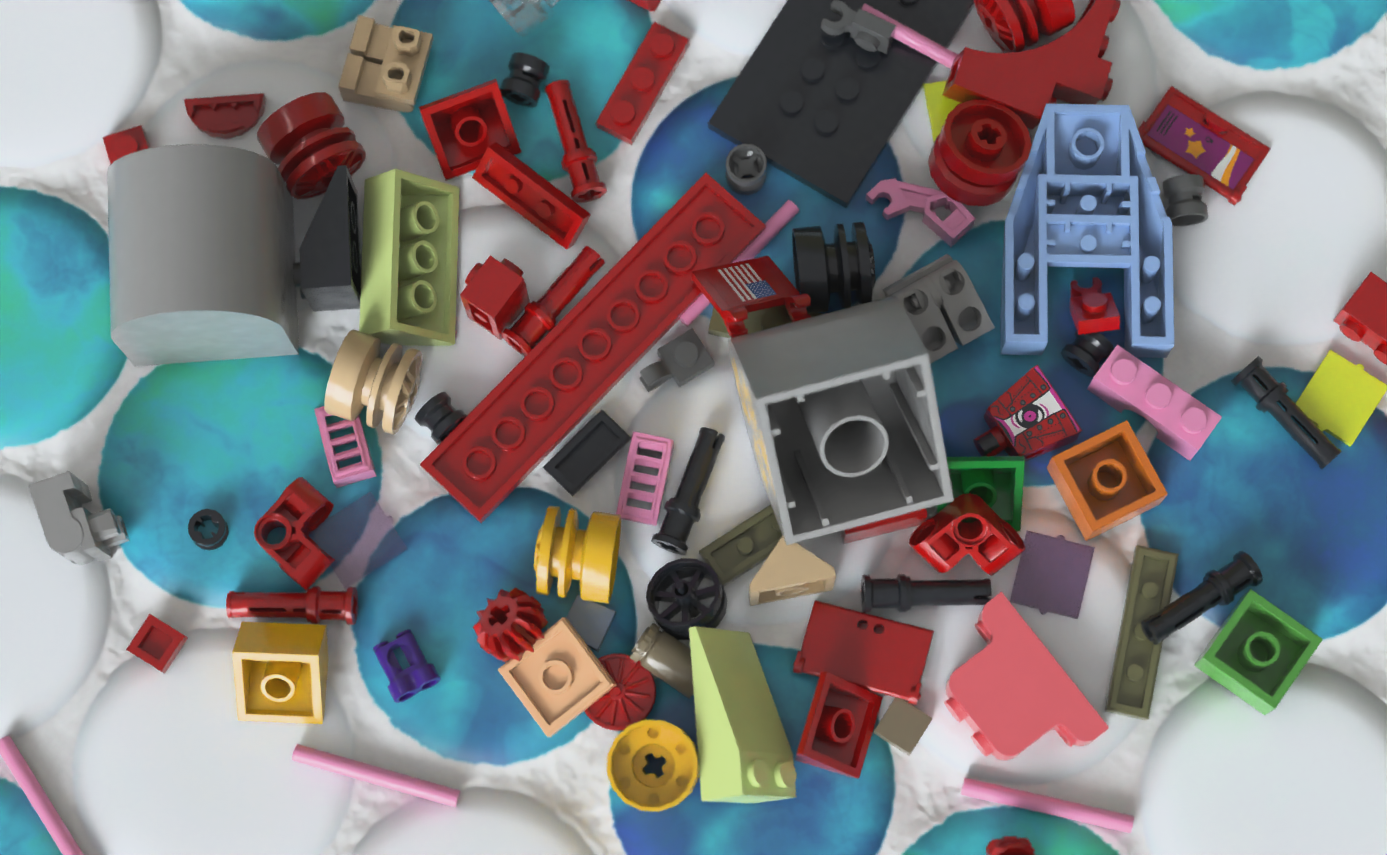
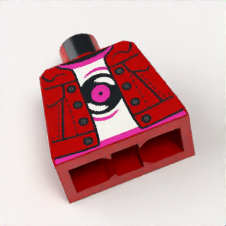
M1036 365L987 408L984 419L990 429L973 439V442L981 456H995L1005 450L1008 456H1024L1026 462L1074 442L1082 430L1044 373Z

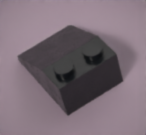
M346 165L337 166L299 248L300 262L293 263L294 285L296 288L300 287L301 298L307 299L313 312L360 308L361 263L358 195Z

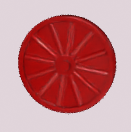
M608 654L598 659L617 685L584 712L594 723L605 729L621 731L625 730L629 725L645 720L655 703L656 685L651 672L643 668L639 660L635 662L627 654Z

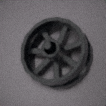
M681 558L667 563L656 571L648 584L646 593L649 611L662 631L668 632L678 640H690V627L697 626L715 629L726 614L728 600L717 573L709 564L698 559ZM687 577H692L690 582L686 580H681ZM703 578L715 584L698 590ZM673 584L671 592H665ZM714 597L709 608L700 602L701 600ZM660 601L673 603L659 614ZM680 611L682 612V622L669 621Z

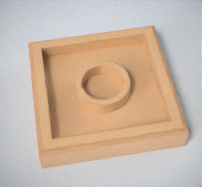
M562 617L543 633L545 638L534 643V652L525 651L521 661L510 659L498 669L499 673L547 737L554 736L617 685L567 617Z

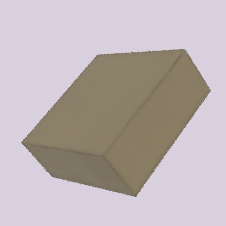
M895 697L873 733L910 756L933 718L904 699Z

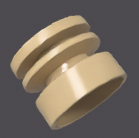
M357 330L349 331L341 344L331 369L324 402L326 413L354 421L364 406H367L366 423L368 427L375 428L382 420L383 431L393 435L396 434L407 414L412 409L418 393L422 366L421 351L409 348L402 357L403 348L401 344L393 343L383 358H380L381 340L379 337Z

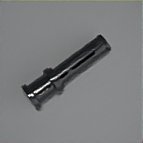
M1258 356L1234 377L1231 382L1234 385L1240 384L1257 402L1256 408L1259 411L1262 410L1263 413L1268 411L1318 463L1319 467L1323 469L1342 451L1286 394L1289 391L1286 388L1287 385L1284 382L1278 383L1262 366L1263 360ZM1276 402H1278L1285 409V411ZM1291 417L1304 429V431L1316 442V444H1315V443L1304 433V431L1291 419Z
M706 427L700 428L699 436L675 497L670 498L664 506L666 511L665 518L659 533L653 534L651 539L653 544L664 550L680 555H686L688 551L686 542L694 522H699L701 517V510L698 508L718 453L726 438L723 434L717 436L718 431Z
M1239 551L1234 555L1233 561L1218 571H1208L1203 578V582L1196 588L1185 593L1156 614L1141 621V628L1150 642L1153 641L1154 645H1158L1169 635L1180 630L1216 605H1229L1234 601L1236 594L1250 585L1256 587L1262 583L1263 578L1258 565L1247 553Z
M898 574L897 578L871 579L870 575H862L861 606L863 613H870L872 608H897L899 612H906V610L911 609V606L985 605L991 600L988 596L992 594L989 578L975 580H910V577L905 574Z

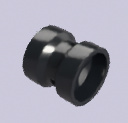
M520 52L513 53L508 64L509 76L503 79L500 86L502 97L521 106L535 107L541 95L539 90L540 83L546 80L550 66L533 55Z

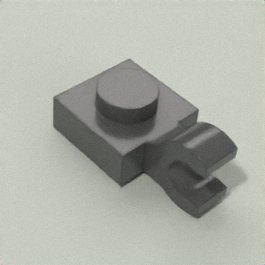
M832 1L831 11L839 14L842 19L838 22H832L829 19L823 18L821 28L824 32L830 35L850 32V37L855 39L856 44L861 48L871 52L879 50L887 54L894 40L896 25L860 8L856 12L842 1Z
M692 328L657 349V354L662 361L655 362L641 370V377L639 379L648 392L656 389L671 378L681 387L714 367L715 361Z

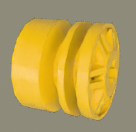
M549 506L544 522L538 531L535 547L534 570L537 578V594L548 596L551 591L553 578L557 577L558 596L565 598L572 580H580L582 600L609 604L613 593L618 562L621 515L593 511L585 530L579 529L577 509L570 508L565 527H561L560 507Z
M643 720L629 725L615 738L608 752L607 775L612 789L624 803L641 811L659 812L679 805L693 792L700 777L698 751L695 742L683 729L664 720ZM650 754H653L655 758L664 757L667 763L662 766L664 774L659 778L655 773L647 775L644 770L649 764L647 757Z

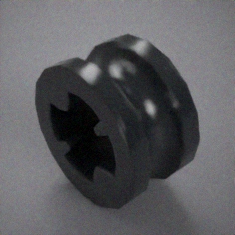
M204 509L198 511L191 517L188 524V533L191 539L201 549H217L227 540L229 533L228 525L221 514L215 510ZM206 520H212L214 526L219 528L216 534L211 532L213 537L205 539L203 534L198 531L200 525L205 527L203 522Z

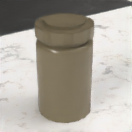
M652 623L650 627L646 628L631 650L632 654L629 658L635 662L639 660L643 668L690 699L694 694L691 649L668 632L660 631V627Z

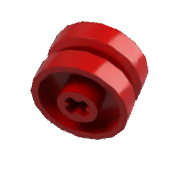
M970 100L958 104L947 115L941 132L932 146L928 159L930 176L942 192L957 202L968 206H989L997 203L1011 191L1018 174L1028 160L1032 146L1029 130L1022 119L1012 110L991 100Z

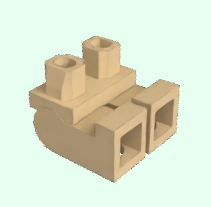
M359 15L349 48L351 54L348 53L338 86L343 101L399 112H412L433 43V34L404 26L393 25V28L376 24L372 18Z

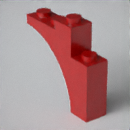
M1089 0L1081 17L1071 30L1056 40L1035 49L1012 53H991L965 47L953 61L943 96L961 103L970 100H991L999 103L1017 114L1030 130H1033L1040 123L1046 104H1056L1057 99L1069 104H1097L1100 100L1105 101L1113 84V79L1108 77L1113 63L1101 59L1109 43V36H1106L1105 32L1108 23H1112L1116 18L1121 1Z

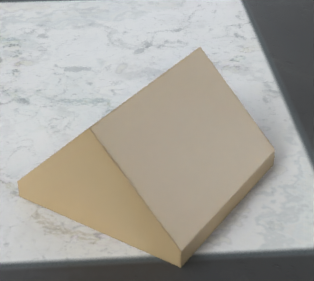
M782 536L749 584L750 606L833 591L836 579L835 568L798 543L786 545Z

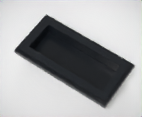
M601 410L543 468L573 497L631 437L609 415Z

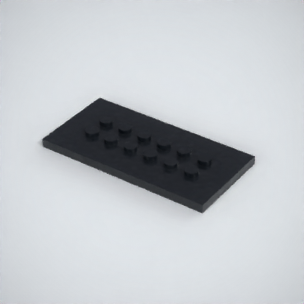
M787 0L709 120L708 129L736 145L753 144L759 147L765 154L767 163L847 209L939 62L895 38L887 54L879 50L871 52L861 48L856 44L855 39L850 37V32H844L840 35L827 34L821 28L823 18L829 19L832 22H838L842 19L839 14L831 11L833 0ZM839 0L856 12L866 3L947 49L975 6L973 0Z

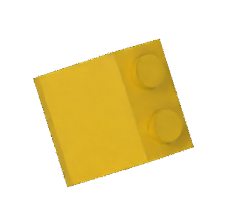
M242 621L232 651L238 720L323 724L329 660L327 626Z

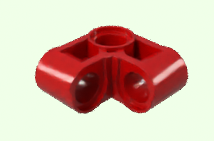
M299 477L282 492L279 499L258 520L255 525L254 535L258 544L279 564V567L307 591L335 561L334 558L309 537L310 533L328 518L334 504L306 479ZM277 527L286 528V536L280 543L268 544L267 537L271 530Z
M970 493L956 497L954 501L935 516L920 524L909 540L910 546L941 574L952 569L969 553L984 572L994 575L1026 549L1017 531L1008 522L1002 520L982 498ZM967 517L978 519L973 523L961 522V520Z

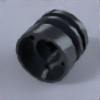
M864 222L852 223L851 242L846 241L843 224L835 225L834 240L830 244L825 243L820 226L792 229L795 284L800 294L806 293L811 298V305L806 306L807 313L827 312L829 309L830 293L838 292L843 309L851 307V291L855 290L859 305L872 302V293L876 282L873 247L866 234Z

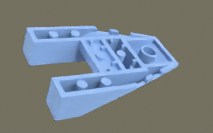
M1046 104L1028 160L1025 163L1004 223L1000 355L1043 354L1048 343L1047 267L1124 268L1125 350L1135 357L1167 358L1174 347L1172 222L1165 212L1159 195L1158 183L1150 171L1145 157L1146 151L1129 105Z

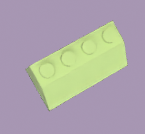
M398 169L365 179L360 332L379 337L381 343L388 345L398 343L401 346H451L455 344L459 187Z

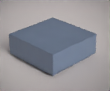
M577 595L567 615V619L588 647L599 652L614 620L616 611L593 601L582 600L581 596Z

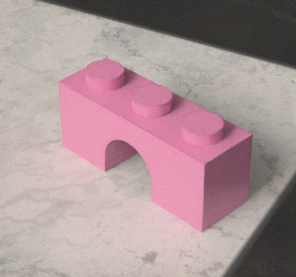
M1118 344L1087 388L1088 391L1120 413L1127 409L1145 418L1157 430V439L1189 461L1195 456L1222 418V416Z

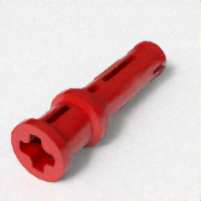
M557 80L549 83L545 87V92L548 95L565 153L561 164L563 170L569 173L573 187L570 193L572 200L576 203L590 202L605 195L607 188L605 183L600 182L595 165L598 161L596 152L587 146L580 117L571 92L570 82L568 80Z
M585 246L576 259L563 271L537 302L527 303L524 307L525 313L512 328H505L501 335L504 340L524 357L529 354L532 347L546 331L550 332L556 326V317L587 284L589 279L605 264V261L602 258L599 259L600 255L595 250Z
M319 586L309 588L307 593L229 591L226 599V612L228 618H306L307 622L319 625L321 620L346 621L348 625H355L358 615V594L356 587H348L346 591H322Z

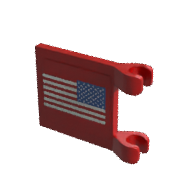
M769 256L691 272L692 280L723 318L726 329L732 338L748 334V329H746L743 320L748 319V312L785 305L792 322L811 317L806 310V306L811 305L810 296L806 293L800 294Z

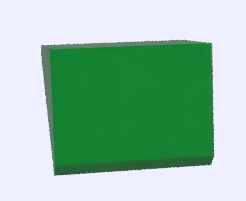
M1024 456L946 457L953 500L962 494L970 493L977 495L1002 520L1008 522L1017 532H1020L1025 467ZM951 502L936 505L935 515ZM967 517L961 520V522L973 523L978 519Z

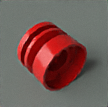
M973 0L985 29L1004 53L1021 52L1025 46L1032 47L1038 42V32L1044 36H1052L1073 24L1075 20L1072 0Z
M314 92L285 104L272 113L261 124L257 132L259 144L267 157L276 165H279L278 170L286 182L288 192L297 200L309 199L324 194L337 166L346 165L352 176L366 159L364 148L356 141L354 132L348 127H343L345 124L344 116L332 96L326 92Z

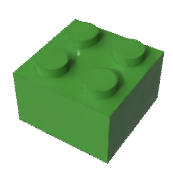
M1250 589L1239 599L1194 666L1263 715H1266L1278 706L1323 639Z

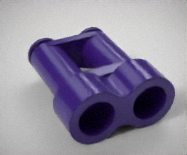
M411 629L397 634L396 640L390 643L388 641L381 642L373 648L390 682L387 688L395 703L406 701L418 692L433 687L441 680L433 663L428 664ZM401 647L410 667L402 670L393 652Z

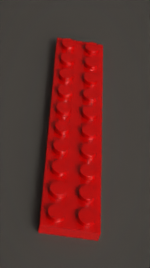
M705 173L420 463L421 468L482 523L703 294L692 280L691 272L733 263L766 229V225L709 174Z

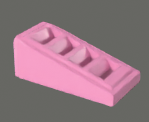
M324 406L314 409L328 466L336 488L376 477L377 474L360 415L354 421L342 420L328 425L326 417L333 415L326 413ZM353 426L354 433L334 439L331 438L330 433ZM357 441L358 447L340 453L335 452V447ZM361 455L362 462L340 468L338 462Z
M639 432L632 433L616 514L621 515V519L657 526L674 450V440ZM641 448L660 452L662 457L658 459L639 455V451ZM636 465L658 469V476L635 472ZM632 482L655 486V491L651 493L631 489ZM630 498L652 503L651 510L628 506V500Z

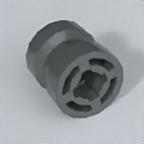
M741 144L735 146L726 158V180L728 186L740 195L757 193L766 181L767 160L759 147L753 144Z
M1186 174L1174 176L1163 181V194L1170 203L1166 209L1167 217H1170L1172 226H1190L1202 223L1208 219L1207 205L1201 201L1202 194L1205 191L1204 178L1202 176Z

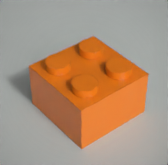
M1128 420L1053 456L1046 467L1086 541L1160 505L1168 495Z

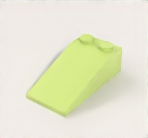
M690 627L689 635L701 801L761 803L796 798V770L794 768L793 753L750 634L747 632L706 627Z

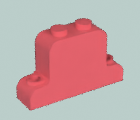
M1000 592L988 601L979 614L978 622L975 624L976 630L988 646L951 674L946 683L948 699L944 702L949 712L958 722L965 719L975 733L971 736V739L977 748L986 757L992 754L999 760L1007 761L1018 756L1050 730H1055L1070 747L1073 745L1086 746L1108 730L1109 726L1005 595Z

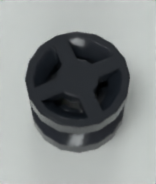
M1076 331L1075 341L1072 344H1066L1061 351V355L1073 368L1084 375L1094 377L1100 369L1099 362L1102 358H1108L1114 347L1100 332L1078 335Z
M441 392L425 403L414 419L420 426L427 427L431 431V438L436 444H440L467 415L462 410H456L451 405V397L446 392Z

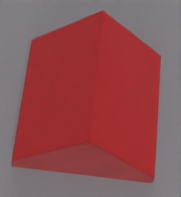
M496 79L419 107L425 129L445 180L477 169L487 147L495 142L513 155L522 152Z
M821 671L795 760L859 779L883 697L832 673Z

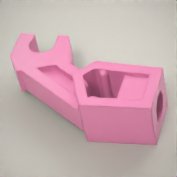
M896 178L881 180L866 194V200L871 205L881 197L887 198L891 204L882 213L886 220L908 211L923 213L922 222L950 247L961 239L973 227L975 217L962 203L951 199L944 192L897 181ZM944 206L945 209H949L952 213L942 221L936 216V212L931 210Z

